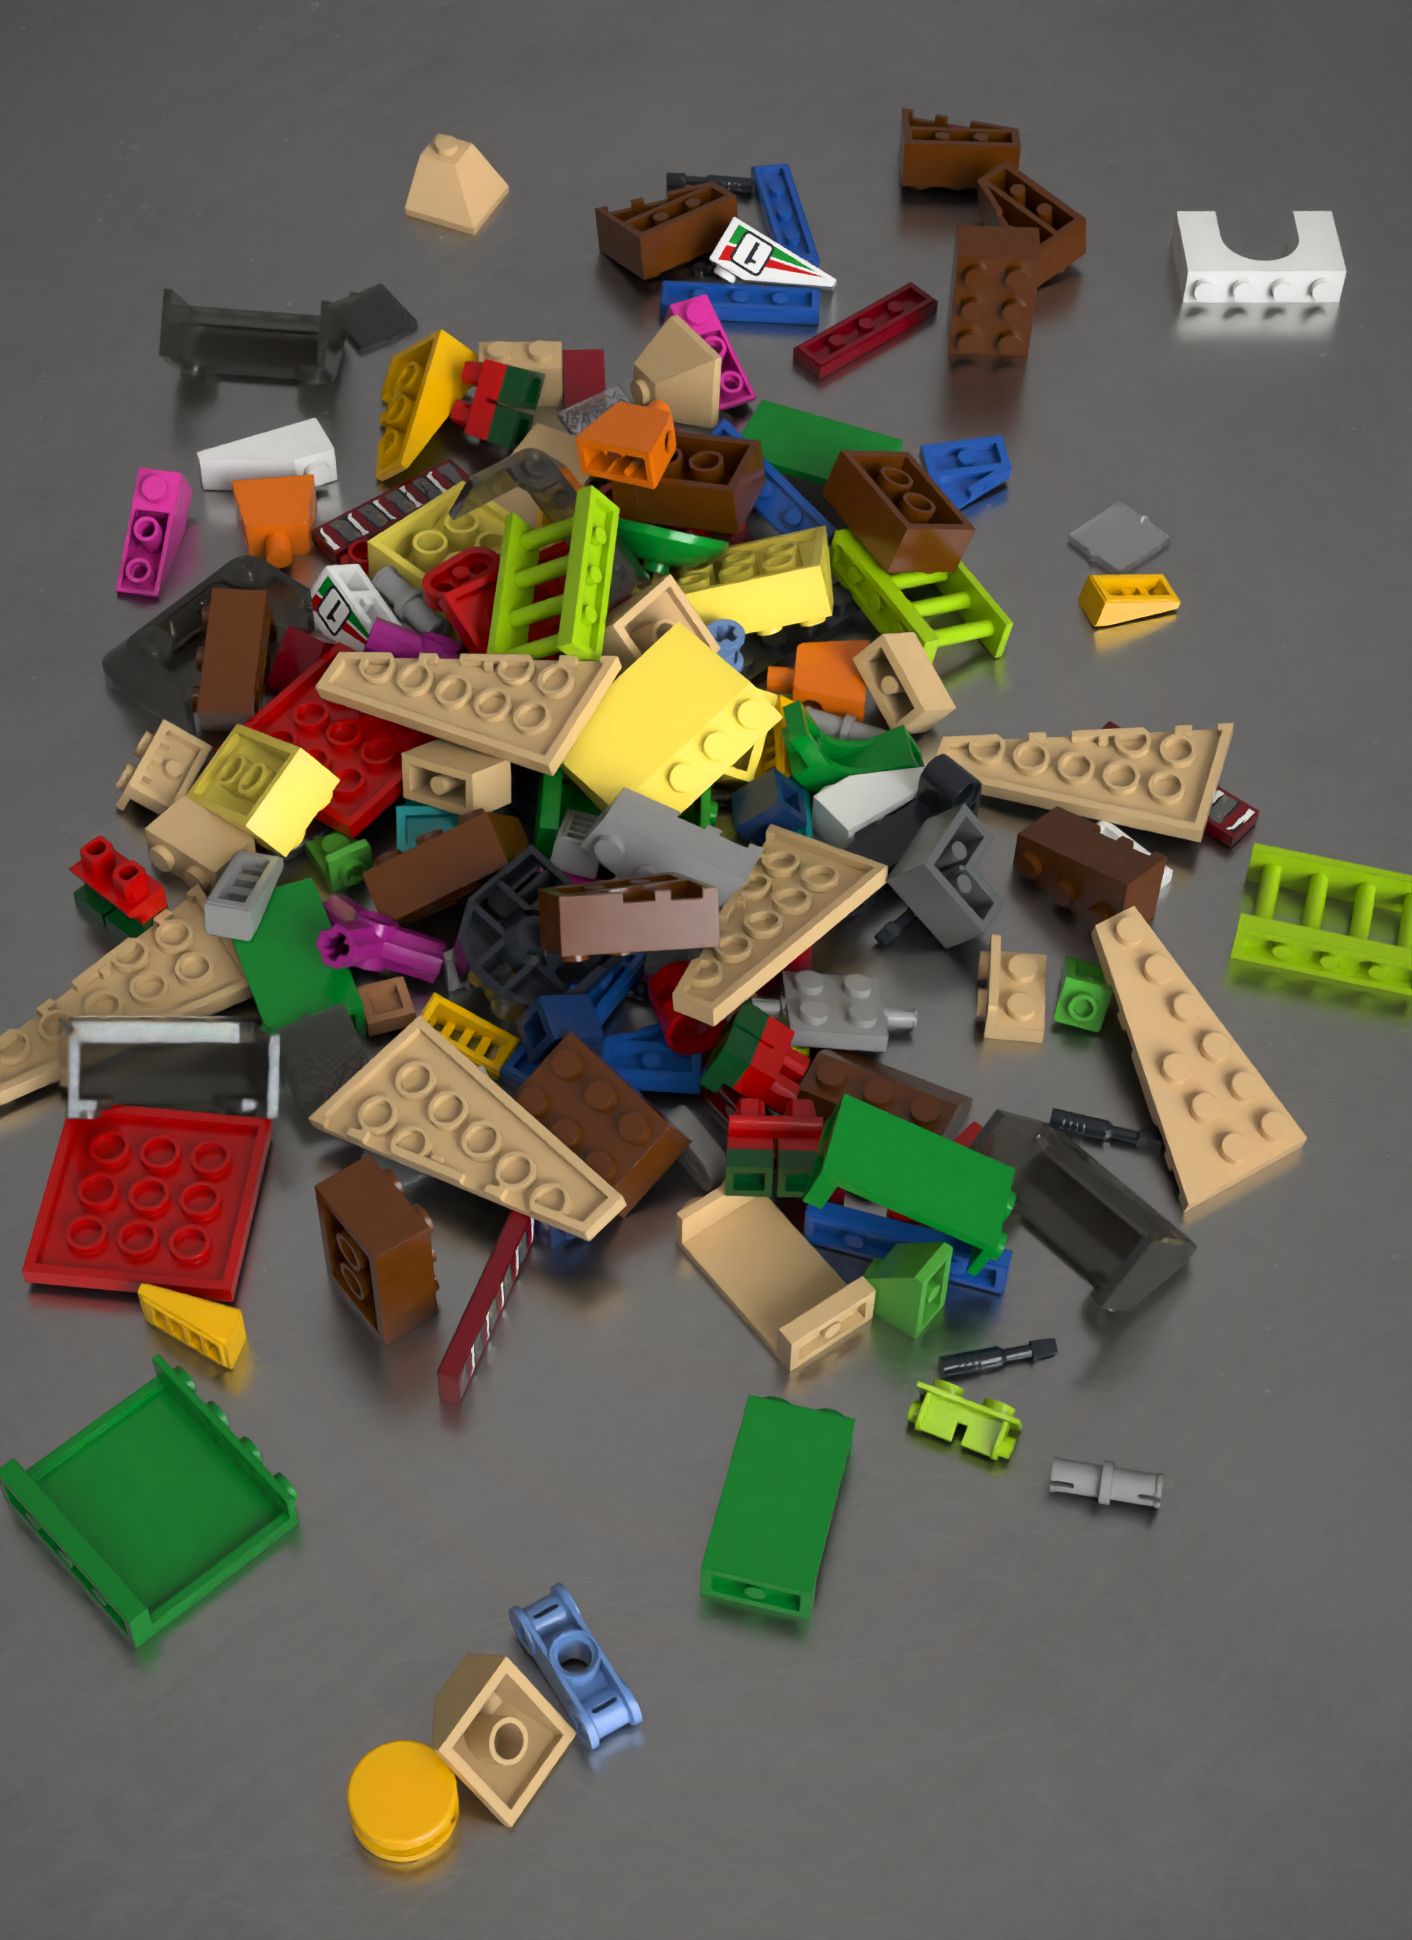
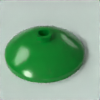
M619 518L615 545L625 553L644 560V570L669 574L670 566H698L720 557L728 550L729 542Z

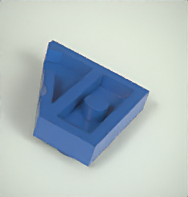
M1002 435L920 446L919 459L922 468L958 509H961L1010 478L1012 467Z
M659 1023L642 1027L634 1033L624 1032L603 1038L602 1057L637 1090L700 1094L699 1081L701 1078L702 1053L683 1055L671 1050L668 1047Z

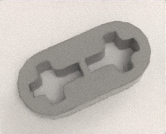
M680 1105L666 1112L664 1115L692 1141L677 1158L678 1161L703 1190L708 1192L722 1185L726 1178L727 1156L718 1143L686 1106Z

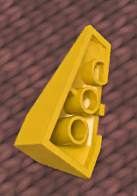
M442 329L391 357L381 393V399L387 402V411L385 410L380 415L379 424L386 431L378 442L376 478L382 482L408 469L450 415L456 400H461L472 387L462 383L461 375L465 362H477L479 355Z

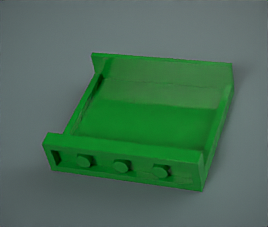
M159 1354L152 1358L156 1377L26 1471L15 1458L0 1467V1486L4 1498L135 1648L142 1645L298 1525L294 1502L298 1499V1495L289 1480L280 1472L273 1476L262 1464L264 1463L263 1457L255 1444L246 1436L238 1439L229 1429L230 1423L221 1408L213 1401L205 1404L196 1394L197 1388L188 1373L180 1366L172 1369Z

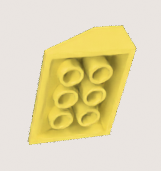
M461 481L367 541L369 577L374 578L376 573L385 566H393L412 588L422 590V579L427 572L467 548L486 547L495 551L501 557L506 515L510 514V512L466 482ZM555 543L540 547V551L555 545ZM435 610L449 623V629L445 635L451 639H461L446 614Z
M825 525L728 546V550L720 557L701 565L691 567L670 566L669 574L672 575L706 627L715 620L730 619L738 622L743 627L745 634L756 632L759 636H766L781 631L783 629L782 626L800 623V626L809 627L824 622L826 617L832 616L834 600L828 536ZM654 572L651 584L668 574Z
M678 621L610 685L561 763L560 768L602 812L625 787L675 809L681 814L777 724L783 716L748 679Z

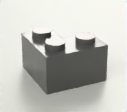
M965 803L927 819L886 879L889 885L946 949L985 934L1004 904L1003 900L975 869V866L994 837Z

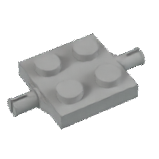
M809 970L800 972L782 971L779 985V1000L751 997L749 1001L795 1032L790 1046L886 1052L889 1038L887 1027L915 1029L917 1023L916 1008L888 1007L881 997L878 978L866 977L861 974L834 975L820 974Z

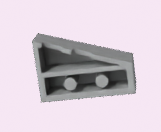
M625 787L599 815L580 844L583 850L619 878L676 872L718 887L719 909L746 882L764 851L763 848L752 843L746 848L720 836L722 830L709 824L706 829H703L678 818L679 811Z

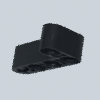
M940 754L933 758L922 771L918 783L917 799L843 850L887 865L889 876L927 819L963 803L978 818L982 782L947 754ZM887 882L848 914V916L852 917L862 913L894 889Z

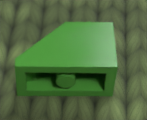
M946 1242L898 1243L884 1259L880 1256L876 1257L868 1266L863 1276L876 1290L873 1314L915 1340L945 1305L953 1247Z

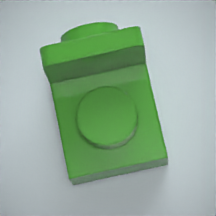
M335 830L305 843L306 856L332 893L347 886L360 883L364 879L362 873L373 868L371 846L366 839L357 841L356 838L351 839Z
M1070 956L1065 957L1061 970V991L1054 1010L1055 1021L1094 1032L1101 1030L1113 994L1112 987L1107 986L1101 965Z

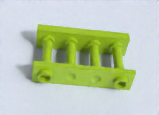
M593 485L577 490L574 516L556 523L534 529L514 512L506 515L487 654H530L533 660H538L564 652L566 655H577L579 661L601 660L620 508ZM571 537L570 551L567 556L538 565L540 547ZM566 575L565 589L562 595L532 604L535 585ZM561 615L558 634L527 643L530 624Z
M850 528L835 531L829 551L831 572L841 585L852 593L853 600L881 635L915 632L931 663H933L937 648L979 639L994 658L1002 657L1013 622L962 561H960L955 572H935L933 574L901 572L899 574H888L880 568L877 560L865 545L857 540L855 533ZM933 583L943 596L911 602L901 590ZM956 611L965 621V624L933 630L924 618Z
M1254 843L1245 880L1260 883L1254 916L1240 913L1232 944L1231 958L1412 996V875L1283 849L1277 846ZM1279 887L1307 893L1301 925L1273 920ZM1326 897L1354 902L1349 935L1320 930ZM1373 907L1402 912L1397 946L1368 940Z

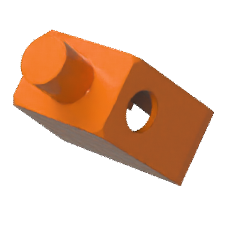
M659 399L651 400L647 406L627 402L615 403L576 436L581 473L655 489L676 451L673 416L669 406Z
M314 474L232 481L236 517L250 557L266 558L270 566L284 568L291 564L293 555H303L311 551V530L315 529L318 511Z
M870 640L801 643L797 646L795 668L768 666L766 691L778 694L793 695L792 701L800 700L805 708L808 705L811 708L844 718L846 714L856 716V721L863 723L866 683L852 659L869 645Z

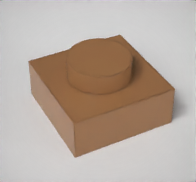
M403 976L356 987L364 1005L366 1029L369 1036L405 1028L416 1019V1012Z

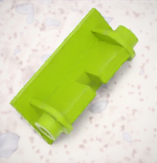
M934 1378L932 1385L918 1381L916 1386L920 1394L925 1396L923 1403L914 1400L907 1415V1421L915 1423V1430L923 1431L951 1442L959 1423L967 1426L961 1442L962 1447L991 1457V1459L996 1461L999 1456L1006 1459L1010 1458L1016 1439L1007 1436L1009 1429L1021 1432L1023 1428L1021 1420L1013 1417L1015 1412L1013 1407L991 1398H985L982 1405L962 1398L964 1389L941 1379Z

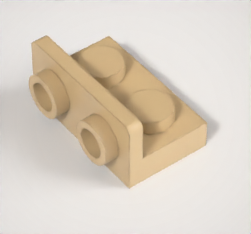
M163 719L156 733L152 734L146 731L136 747L133 755L140 758L138 765L134 767L128 763L119 778L115 788L122 791V794L115 807L123 811L129 800L132 799L161 815L180 797L186 796L213 746Z
M991 934L989 951H980L977 979L986 980V989L978 988L976 1018H985L984 1038L1042 1043L1045 1031L1047 955L1001 951L1000 934Z

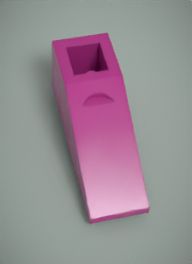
M707 294L671 304L663 325L671 316L678 315L722 357L719 412L755 401L756 395Z
M139 468L115 590L117 593L160 598L186 530L193 493L182 473Z

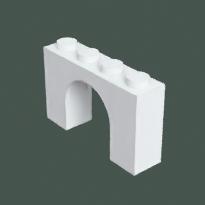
M1176 211L1171 246L1182 302H1339L1345 280L1346 267L1332 211H1293L1286 241L1289 255L1271 261L1252 260L1231 251L1221 239L1215 211Z

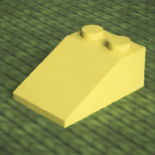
M237 723L186 794V797L254 838L255 843L287 857L289 852L302 842L305 837L306 828L318 811H321L328 805L332 798L333 790L340 779L302 748Z

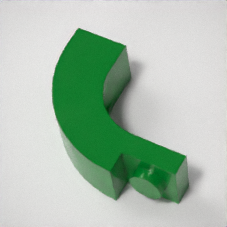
M800 700L783 707L787 726L782 728L781 732L786 744L792 775L801 785L816 794L825 786L834 785L851 775L925 766L921 750L904 724L868 739L841 740L824 733L817 726Z

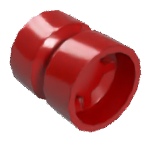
M691 961L673 962L662 967L652 976L647 988V994L668 1047L674 1052L683 1055L702 1053L712 1049L720 1032L727 1024L726 1017L717 1025L711 1026L674 1011L672 993Z

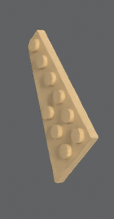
M339 652L315 688L320 697L328 701L554 776L622 666L618 656H601L600 661H579L577 655H560L559 660H533L530 654H460L459 659H439L437 653H420L419 658H394L390 652Z
M1234 723L1217 724V729L1193 730L1192 725H1177L1174 731L1148 732L1144 727L1071 731V736L1047 737L1046 732L1029 733V738L1002 739L998 734L942 737L936 756L947 754L982 782L981 795L1050 810L1058 806L1078 816L1201 843L1233 735Z
M770 824L765 832L766 841L761 847L764 851L748 879L724 903L719 912L720 947L704 948L698 958L691 960L672 993L674 1011L711 1026L717 1025L886 884V879L888 878L887 865Z
M199 884L186 892L187 899L171 912L166 908L153 918L154 925L137 938L128 937L72 980V988L56 1001L49 998L36 1008L37 1015L19 1029L10 1028L0 1036V1105L252 998L231 939L210 935L206 932L204 903L207 897Z
M1132 906L1095 925L1091 938L1107 986L1113 989L1120 1010L1117 1016L1122 1031H1127L1133 1049L1131 1058L1153 1124L1159 1127L1166 1148L1164 1157L1169 1172H1174L1180 1190L1178 1199L1183 1213L1301 1148L1308 1139L1136 907Z
M420 1015L308 1117V1120L316 1129L587 1241L596 1236L627 1206L620 1193Z

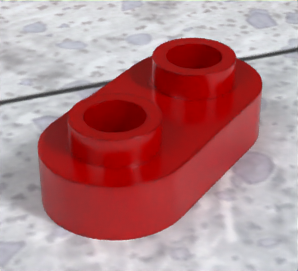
M470 547L456 554L424 575L422 579V598L424 603L434 610L444 612L438 603L443 594L499 570L500 557L495 551L486 547Z

